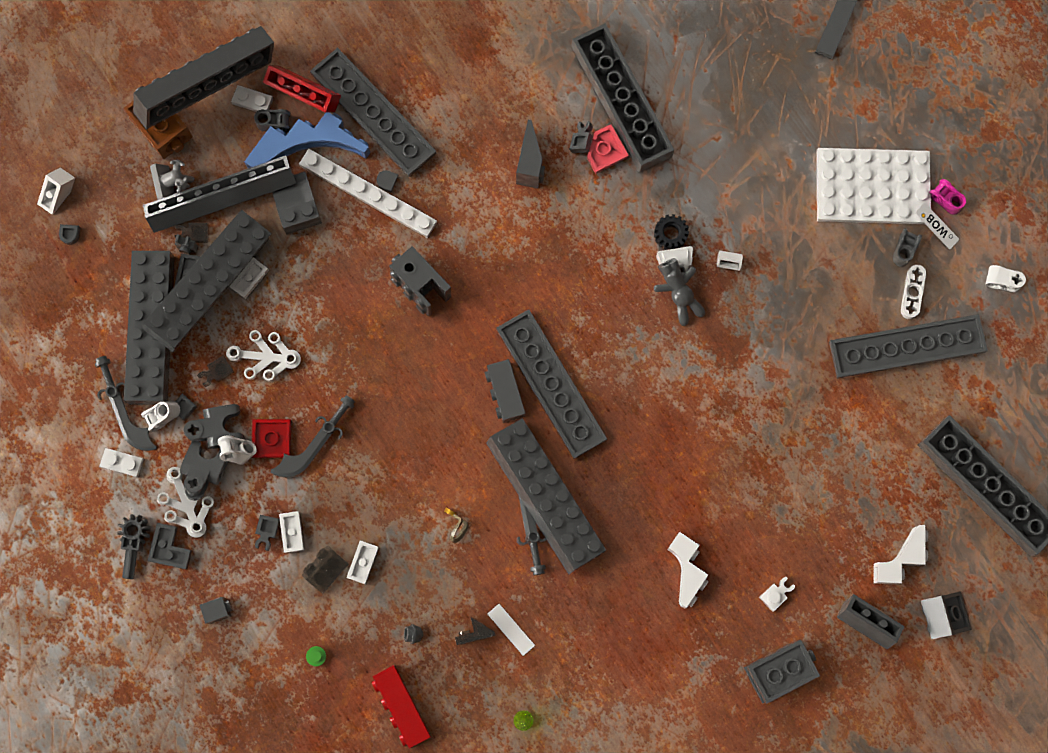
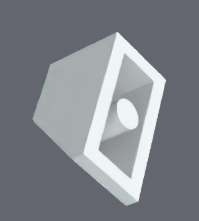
M62 168L47 174L37 204L49 213L54 214L71 193L75 177Z

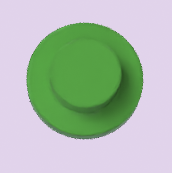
M311 647L307 651L306 660L312 666H320L326 660V652L321 647Z

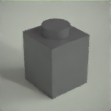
M219 597L200 604L205 624H212L231 617L230 611H233L230 600H226L225 597Z

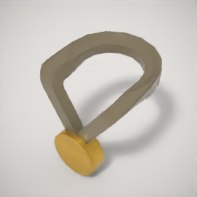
M446 507L444 512L459 520L450 536V540L453 543H457L462 539L469 525L462 518L458 517L455 512ZM464 523L462 530L460 531L458 536L455 537L456 531L461 526V524Z

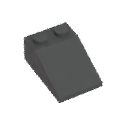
M528 120L516 171V184L538 189L539 183H543L545 166H542V156L532 120Z
M305 171L294 175L296 184L272 192L286 235L322 224Z

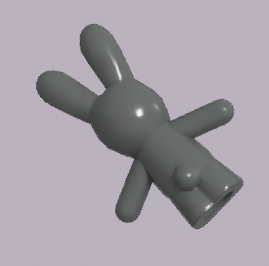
M676 258L669 259L658 265V269L661 271L667 284L655 285L653 289L655 292L672 291L671 297L677 305L680 325L687 326L689 323L687 305H689L696 316L704 317V308L694 299L692 289L686 285L695 274V267H690L682 275Z

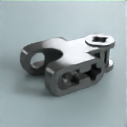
M230 404L204 409V419L191 420L185 424V436L190 441H207L208 449L221 448L218 445V439L226 435L245 440L243 434L239 432L229 433L225 429L226 421L240 414V406ZM196 427L199 431L196 432V435H193L191 432Z
M193 440L181 464L180 474L187 475L184 480L187 498L196 501L204 496L209 483L215 485L220 483L229 461L220 459L221 449L214 458L204 459L201 457V442Z

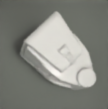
M693 247L659 251L656 258L659 265L669 259L676 258L680 269L683 271L682 275H684L692 265Z

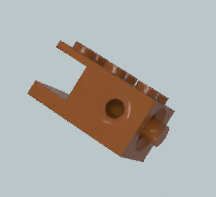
M133 101L123 108L129 119L163 160L173 152H180L184 148V144L193 138L188 127L177 114L146 129L133 113Z

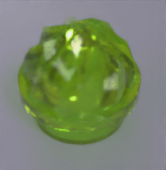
M525 710L517 712L513 720L515 727L521 731L530 729L533 725L531 713Z

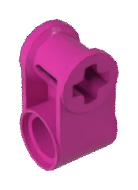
M941 179L939 185L934 190L929 191L931 199L943 207L949 214L955 215L960 213L966 204L965 196L945 179ZM952 201L958 202L959 206H954Z

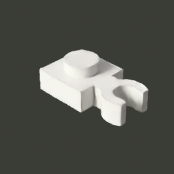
M787 577L780 580L779 587L772 584L759 597L772 612L787 599L784 593L790 592L795 588L794 584L789 588L784 586V582L788 579Z

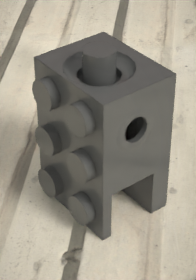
M413 246L402 255L398 254L392 259V264L389 265V274L392 277L390 280L396 287L400 286L404 290L403 294L409 301L413 300L417 304L416 308L421 314L426 313L428 317L432 315L431 304L424 298L432 289L445 302L451 298L450 285Z
M801 639L795 640L743 667L762 704H767L820 676L813 663L816 661L813 651L811 649L807 651Z

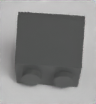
M961 591L921 600L922 611L926 617L927 630L931 635V639L972 630Z

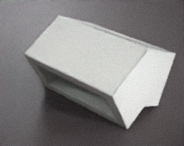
M719 251L716 265L720 268L740 271L743 254ZM721 260L736 262L738 264L722 262Z

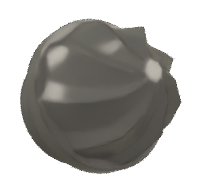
M411 624L405 627V642L414 644L421 641L423 631L419 626Z

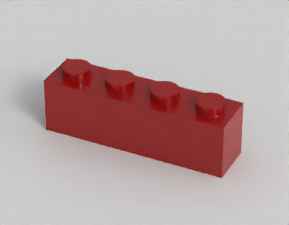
M269 65L263 83L325 113L335 112L341 98L340 94L279 65Z
M392 665L372 676L374 681L371 683L376 692L380 691L383 697L380 701L384 709H389L392 715L390 721L393 727H398L401 732L399 739L403 746H408L410 749L430 738L431 735L396 666Z

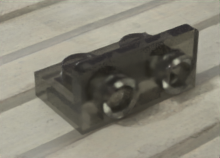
M329 546L322 548L317 553V558L313 563H309L304 568V573L302 574L305 580L322 594L349 565Z

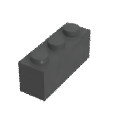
M509 359L487 365L488 371L484 373L487 383L491 382L493 387L490 393L492 400H496L498 407L495 408L498 419L502 418L503 423L525 417L524 407Z
M854 594L843 603L837 615L838 619L885 649H889L898 642L905 627Z

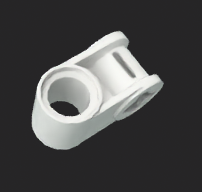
M993 265L989 267L986 286L1014 293L1025 284L1026 277L1022 272Z
M174 401L159 402L152 408L144 411L141 415L149 425V432L161 429L165 424L178 417L180 406Z
M230 435L222 436L218 439V445L221 447L220 459L223 461L243 465L257 452L255 444L250 440Z

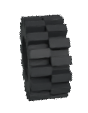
M668 214L657 222L654 237L656 238L655 242L659 243L660 248L663 246L665 247L664 250L675 249L685 244L689 235V227L686 225L685 220H681L682 217L678 216L677 218L675 214H672V216ZM669 226L675 227L678 230V236L675 239L667 238L664 234L665 228Z

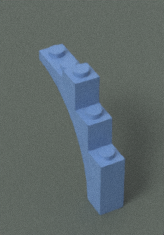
M328 112L324 114L315 128L307 120L303 122L298 119L287 135L281 129H274L270 126L244 163L247 168H251L283 156H289L301 150L315 147L341 148L354 152L365 159L370 154L367 142L362 139L357 140L349 130L344 128L342 118L338 114Z

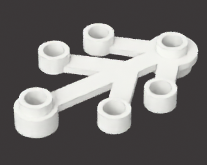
M257 330L251 331L249 338L263 352L244 351L238 346H231L226 352L228 359L232 362H238L242 358L262 360L253 368L245 369L244 375L248 380L255 379L256 375L272 362H281L274 369H268L263 373L264 379L272 382L286 368L294 369L301 362L299 353L295 350H288L276 332L270 333L268 340L271 344L276 345L282 354H274ZM254 334H259L257 339H252ZM272 336H278L276 341H271ZM236 350L237 355L231 356V352ZM289 356H294L292 362H288ZM249 371L254 372L253 376L248 377L247 373ZM267 373H272V378L267 379Z
M171 467L167 471V480L175 485L181 502L170 498L165 492L158 495L157 501L160 505H167L186 513L188 520L177 516L175 511L169 510L165 513V521L185 527L191 537H201L206 531L204 519L208 510L213 506L214 500L210 496L204 497L202 499V508L196 517L194 508L198 500L194 501L187 498L181 480L183 474H180V468ZM173 471H176L179 475L177 477H173L171 473ZM165 496L167 501H160V497ZM205 500H210V501H211V505H209V506L205 505V504H204V501H205ZM173 514L174 519L169 520L167 515ZM195 524L200 526V529L197 531L193 529Z

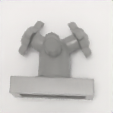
M178 159L170 161V164H173L172 171H170L167 165L155 163L150 166L157 200L175 194L173 186L176 185L178 187L176 191L179 193L189 188L190 185L188 183L194 181L193 176L181 174V166H185L182 161Z

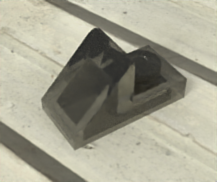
M471 617L474 633H470V630L459 632V636L455 637L456 645L494 637L495 632Z

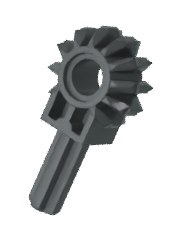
M130 514L129 519L123 518L125 524H118V527L122 528V530L117 532V535H123L120 538L121 549L126 550L122 577L130 580L134 579L137 552H143V546L146 543L144 537L150 538L151 536L146 533V531L151 530L150 526H146L149 521L147 519L142 520V515H138L135 518L134 514ZM133 526H137L138 532L132 536L130 530Z

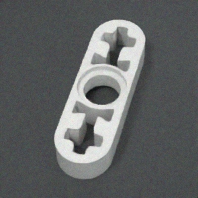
M913 265L907 272L901 305V314L906 319H913L920 312L926 278V270L921 265ZM918 270L920 276L916 279V283H910L915 280V274L912 273ZM909 288H916L918 296H911L908 292ZM911 301H917L912 304V310L915 311L909 314V310H906V308L910 306Z

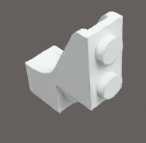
M919 525L911 530L895 559L890 562L874 564L875 584H901L905 577L902 565H925V562L928 561V550H925V542L928 541V531L925 530V525Z
M679 532L667 550L675 555L681 565L679 604L685 609L688 606H693L698 598L695 594L699 589L702 591L707 585L708 580L706 578L708 574L689 562V560L694 561L700 552L697 550L699 545Z

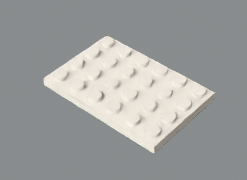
M817 149V221L926 225L915 212L924 202L931 209V194L929 193L930 151Z

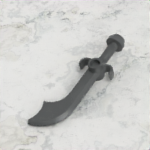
M107 356L95 359L96 368L101 367L107 385L106 390L101 389L97 397L102 400L101 394L103 392H106V395L109 396L125 440L132 447L139 450L150 451L157 449V446L150 440L148 428H138L130 421L119 389L121 385L125 386V383L120 382L115 387L108 368V364L111 363L110 359H107Z
M346 395L340 399L342 404L330 421H327L322 416L317 417L315 423L320 419H323L325 423L307 449L297 456L284 454L281 463L271 469L270 473L279 477H292L303 472L331 434L338 430L340 431L338 438H342L343 432L340 428H335L336 423H338L348 408H354L353 404L355 401Z
M519 497L526 542H521L520 537H517L516 541L521 546L530 545L534 567H531L530 570L533 572V575L545 574L546 565H541L537 542L543 543L546 541V538L540 539L536 522Z

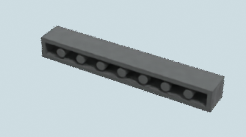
M283 156L143 205L145 218L155 233L296 184V179L287 156Z

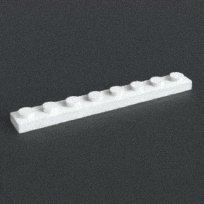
M310 149L307 150L299 163L300 167L426 238L429 237L437 224V220Z

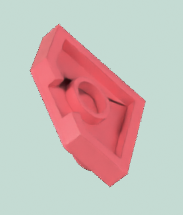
M611 124L594 133L587 160L595 174L629 157Z

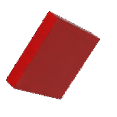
M252 419V442L255 444L257 452L251 458H283L284 454L291 456L292 420Z

